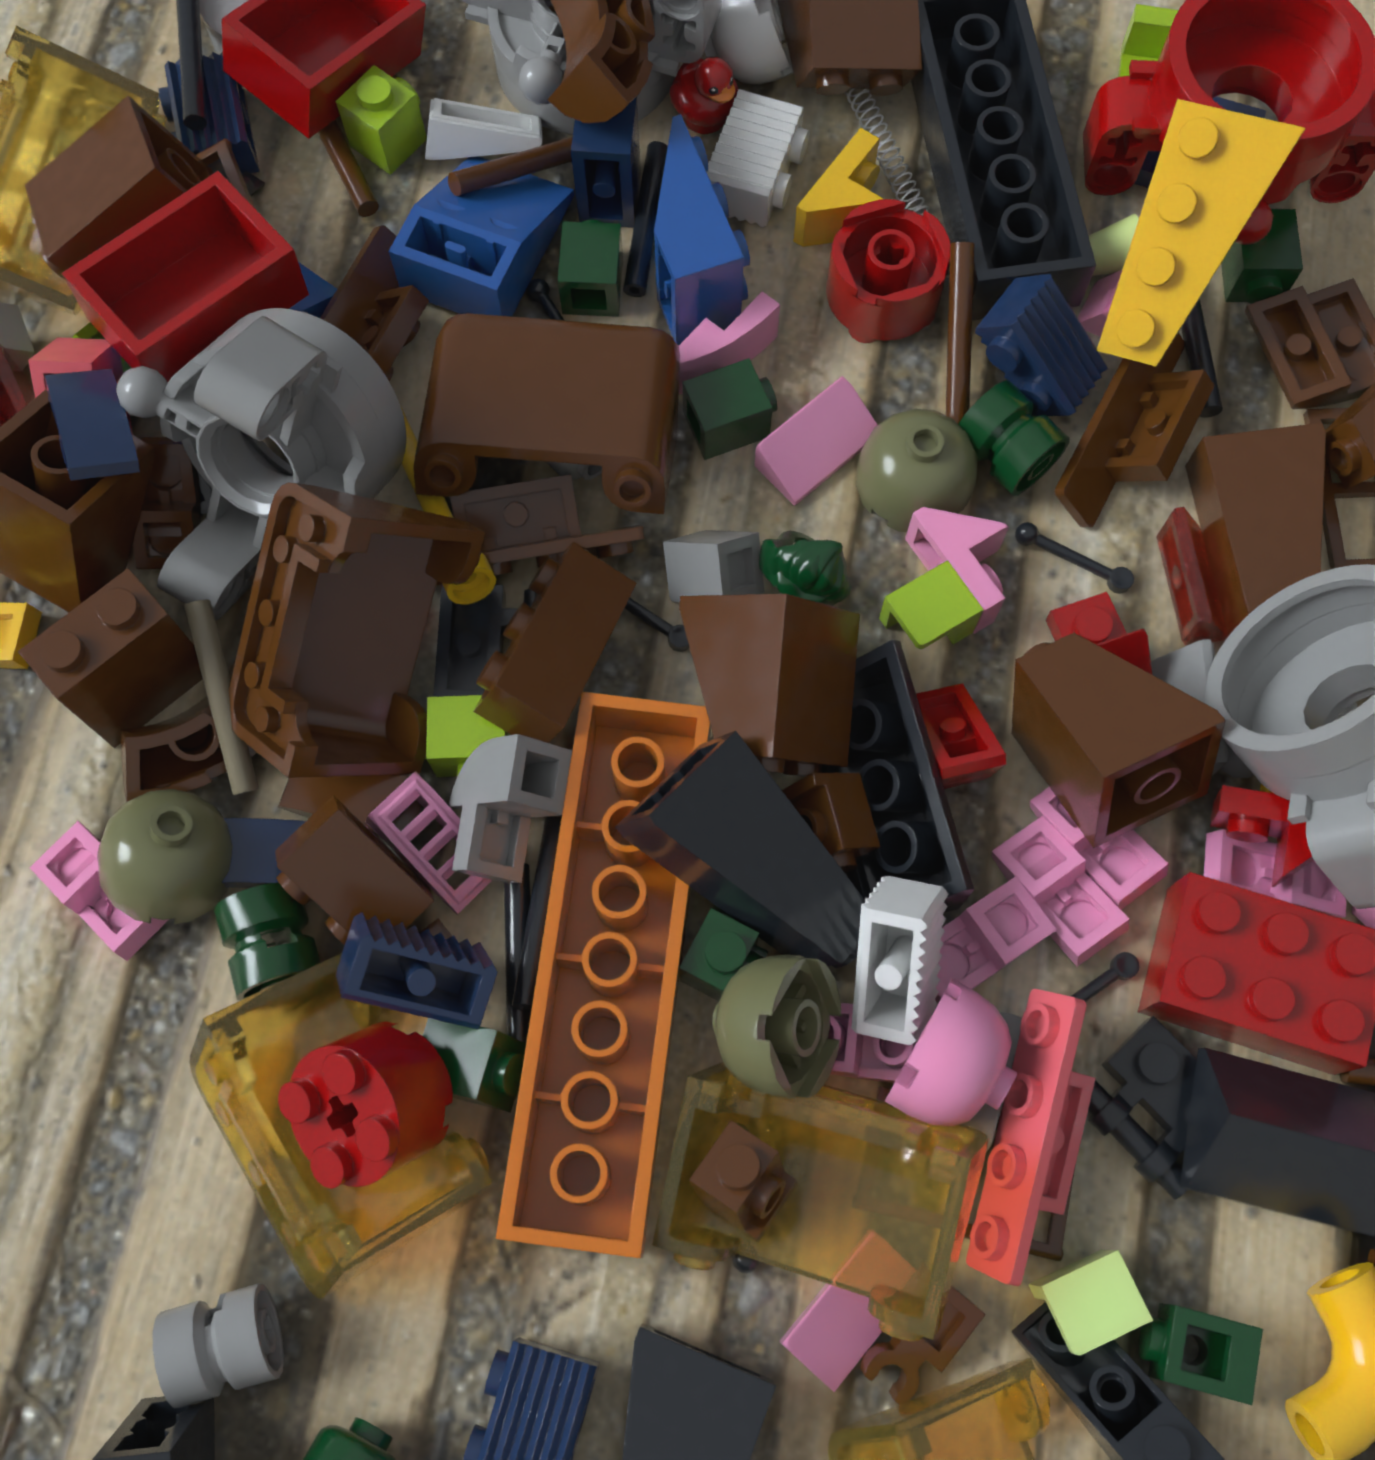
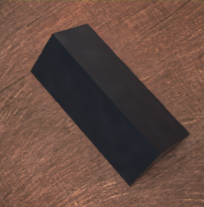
M892 639L856 659L848 767L822 766L821 773H860L881 846L856 858L858 867L847 872L848 878L863 898H869V893H872L873 888L877 887V882H881V877L892 876L943 886L949 894L944 901L947 905L945 913L959 909L974 891V886L900 641Z
M1198 1048L1180 1188L1375 1238V1093L1220 1051Z

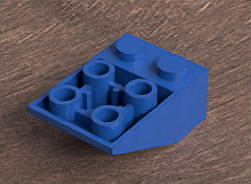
M681 114L672 118L654 227L657 301L677 345H680L705 318L725 331L741 314L742 301L748 299V288L743 268L750 265L749 249L741 230L732 231L727 220L729 217V207L723 187L719 182L712 184L708 177V159L703 142L699 136H690Z
M479 156L468 157L452 172L491 160ZM529 174L467 194L455 196L449 188L447 175L414 204L388 251L399 287L413 285L429 300V303L459 314L472 313L512 317L575 195L574 189Z

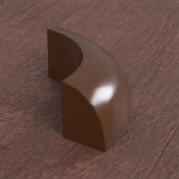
M550 0L563 30L567 56L563 80L547 100L565 116L583 123L606 122L622 112L639 95L647 83L653 63L648 60V44L655 37V29L649 0Z
M235 661L229 669L230 679L232 678ZM207 696L187 711L173 718L143 727L121 729L122 773L126 802L156 790L176 789L188 792L212 782L211 779L227 772ZM248 745L252 757L257 752Z

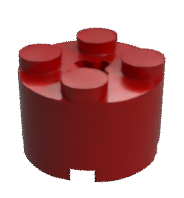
M882 199L871 201L855 208L843 220V226L837 232L832 243L826 295L833 314L848 329L849 334L856 341L872 343L876 340L890 341L902 339L917 333L930 325L934 320L949 268L950 240L940 221L926 210H924L922 216L914 211L905 209L906 202Z
M385 1021L372 1024L309 1052L296 1066L291 1080L280 1088L278 1094L280 1111L291 1123L295 1138L301 1150L310 1161L312 1174L322 1186L333 1189L340 1185L363 1187L373 1184L430 1152L446 1136L449 1124L443 1127L445 1106L453 1103L451 1079L437 1050L426 1038L416 1031L407 1035L398 1029L392 1028L397 1023Z

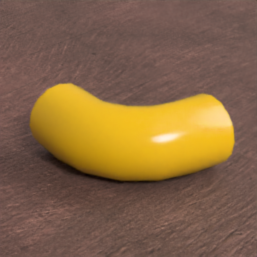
M1370 1262L1359 1263L1339 1270L1321 1279L1307 1291V1295L1322 1319L1330 1337L1331 1361L1326 1373L1319 1380L1285 1400V1410L1293 1430L1315 1460H1350L1364 1452L1375 1441V1266Z

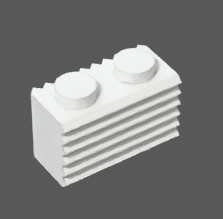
M738 89L733 106L716 143L715 151L712 152L707 171L711 183L719 182L723 187L729 207V218L735 216L739 221L746 219L750 224L757 223L760 227L767 226L774 207L784 209L793 175L787 173L791 162L796 164L802 163L809 141L810 130L802 128L804 107Z
M885 876L881 877V882H877V887L873 888V892L869 893V898H865V903L861 904L851 1026L855 1033L909 1046L919 1039L938 1004L935 1001L939 993L936 986L940 981L937 977L941 969L938 963L942 958V954L939 951L944 944L941 941V937L945 932L942 925L946 920L943 913L947 908L944 901L949 895L943 886Z

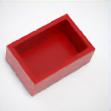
M248 0L221 19L223 71L305 137L310 139L340 116L336 100L373 65L392 77L421 55L426 4L421 0Z
M219 171L61 273L86 318L131 368L145 366L155 369L167 380V383L175 373L244 316L269 308L289 309L309 295L294 248Z
M1189 872L1166 890L1137 1012L1331 1075L1364 1068L1367 1066L1375 1024V929Z

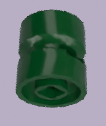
M1005 380L996 384L979 398L966 412L958 425L968 434L977 453V461L989 459L992 462L989 474L1012 496H1018L1042 478L1059 460L1070 443V437L1046 415L1033 417V402L1011 381Z
M279 882L242 890L226 897L214 906L222 944L224 947L234 949L236 952L228 960V967L237 1000L252 1002L275 998L305 988L323 977L324 972L315 940L309 935L302 934V930L309 921L306 907L290 896Z

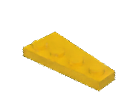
M1177 99L1096 351L1155 367L1158 366L1290 152H1292L1304 133L1305 127Z

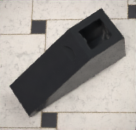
M1046 1301L1011 1331L1015 1339L1110 1460H1225L1115 1340L1082 1355L1072 1354L1061 1335Z

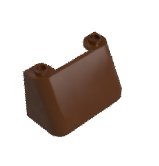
M472 313L457 314L451 317L441 328L436 340L413 466L415 494L450 497L459 496L467 492L474 484L477 476L478 456L602 466V485L604 493L611 503L620 509L632 512L664 514L677 441L681 358L679 346L672 336L663 330L652 327Z
M291 482L282 485L275 493L270 507L229 687L232 730L287 778L413 774L415 771L418 774L421 773L427 747V715L423 707L407 694L437 581L458 585L466 582L473 574L480 560L485 531L464 520L319 486Z

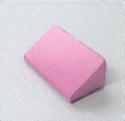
M842 376L757 445L754 466L795 506L859 454L874 427L878 424L853 386Z
M869 1230L780 1339V1343L826 1386L835 1392L886 1328L881 1318L915 1275L916 1271L874 1230Z

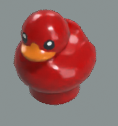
M709 57L705 60L700 58L696 62L683 63L672 82L669 93L673 107L679 115H682L686 126L696 133L710 134L718 131L725 124L730 109L733 106L734 98L737 96L738 87L730 65L722 58Z

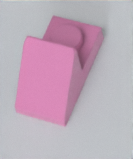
M922 507L913 512L905 540L928 571L947 560L950 562L984 609L973 632L975 634L995 621L1005 600L1003 587L997 574L987 564L981 565L979 562L1000 549L1009 527L1007 524L998 521Z

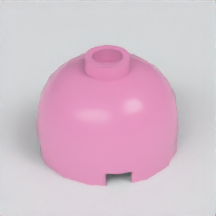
M952 978L885 1099V1102L905 1114L930 1125L955 1126L968 1122L979 1112L984 1104L998 1110L1017 1076L1016 1071L1005 1066L1012 1045L1007 1022L992 1003L976 991Z

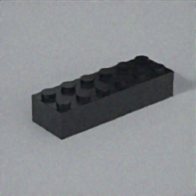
M918 0L922 70L911 80L950 244L954 242L975 243L972 320L983 319L1013 280L1018 277L1051 274L1071 307L1080 306L1096 268V262L1026 0Z

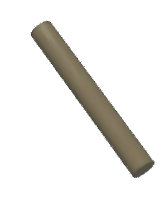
M210 599L187 603L184 605L232 793L236 795L259 789L248 744L241 740L232 730L229 699L231 679Z

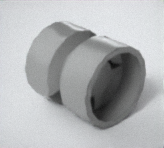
M258 1283L220 1294L217 1307L213 1309L204 1301H196L161 1311L157 1315L153 1327L155 1369L162 1392L167 1402L173 1408H181L218 1397L223 1390L225 1382H228L235 1390H241L280 1378L284 1364L281 1326L272 1296L264 1284Z

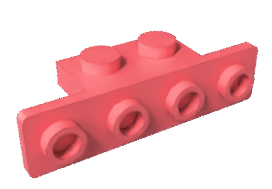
M1040 989L1031 990L1026 1011L1021 1020V1032L1012 1065V1070L1017 1072V1076L1004 1099L993 1149L987 1161V1174L976 1219L971 1228L970 1244L966 1257L968 1266L1004 1284L1020 1286L1022 1283L1039 1210L1064 1215L1096 1079L1095 1077L1072 1071L1087 1007L1086 1002L1075 997Z

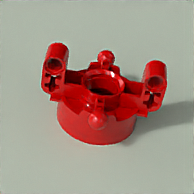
M1186 0L1173 20L1158 61L1131 60L1129 76L1109 80L1098 90L1083 131L1084 179L1086 188L1094 194L1108 196L1122 193L1132 187L1139 175L1148 151H1161L1177 99L1225 109L1216 103L1213 98L1221 94L1240 93L1253 96L1267 104L1276 115L1278 122L1305 127V131L1235 240L1236 243L1249 245L1263 239L1272 227L1273 213L1269 204L1285 200L1300 183L1309 180L1310 193L1313 199L1318 202L1338 203L1354 197L1364 188L1375 170V37L1369 24L1348 0Z

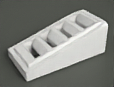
M438 98L431 99L425 160H445L517 153L542 145V124L539 116Z

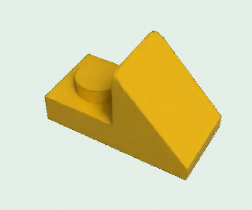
M863 128L857 131L797 205L793 242L802 247L833 243L834 237L843 226V220L852 210L865 203L883 199L870 191L880 172V166L876 164L880 138Z

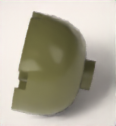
M916 408L896 413L874 427L864 444L857 464L856 487L863 506L870 513H872L873 509L878 516L888 520V527L898 532L907 533L913 512L922 507L957 514L964 510L976 487L978 456L968 434L954 419L936 410Z
M166 789L150 791L124 803L107 822L97 851L100 887L114 907L134 920L151 923V918L160 920L174 919V924L190 922L211 911L228 891V888L222 883L229 872L233 849L228 824L215 806L194 793Z
M800 955L768 956L741 967L726 985L714 1009L712 1018L719 1052L724 1065L730 1073L745 1087L775 1097L796 1099L795 1096L809 1098L816 1095L828 1080L838 1055L840 1040L828 1038L830 1016L841 1017V1000L836 980L824 962L818 959L804 958Z

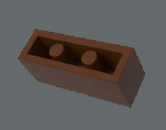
M574 542L558 562L548 556L529 585L528 589L537 594L531 607L523 602L503 632L505 637L512 640L505 654H502L496 650L477 679L476 684L484 688L485 691L473 712L511 735L520 734L549 743L565 727L637 583Z

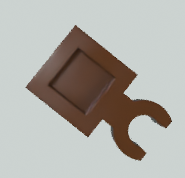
M924 1262L881 1318L885 1326L895 1335L890 1342H882L872 1346L863 1356L860 1369L864 1376L872 1382L884 1366L889 1364L898 1365L900 1367V1376L891 1386L889 1393L893 1400L901 1406L915 1395L919 1386L918 1369L923 1362L927 1360L942 1373L986 1314Z

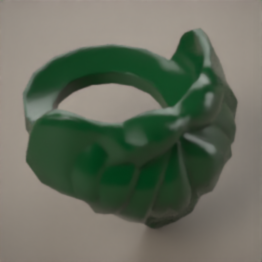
M791 530L783 532L778 539H765L759 553V569L771 585L778 589L780 594H789L833 606L846 599L852 590L842 550L843 546L840 542L814 540L803 533Z

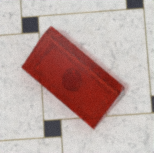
M1185 507L1175 508L1156 538L1181 640L1185 645L1205 639H1211V642L1223 641L1228 637V632L1202 531Z

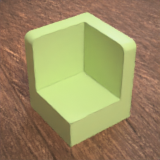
M1099 1250L1028 1284L1034 1298L1046 1301L1069 1351L1075 1355L1085 1354L1153 1321L1119 1250Z

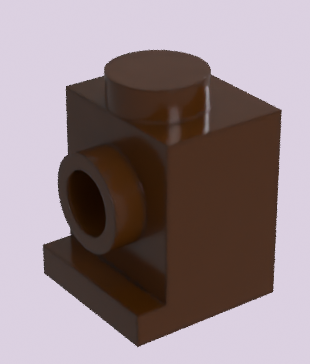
M812 773L782 790L844 873L858 867L856 858L881 847L860 773Z
M730 1120L689 1179L702 1204L758 1243L798 1184L794 1177L785 1172L777 1150L732 1120Z

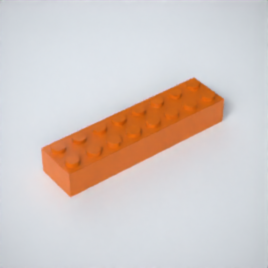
M590 692L581 693L496 1239L640 1259L644 1256L680 977L679 967L682 962L691 887L623 838L615 826L700 744L710 741L711 725L705 706Z

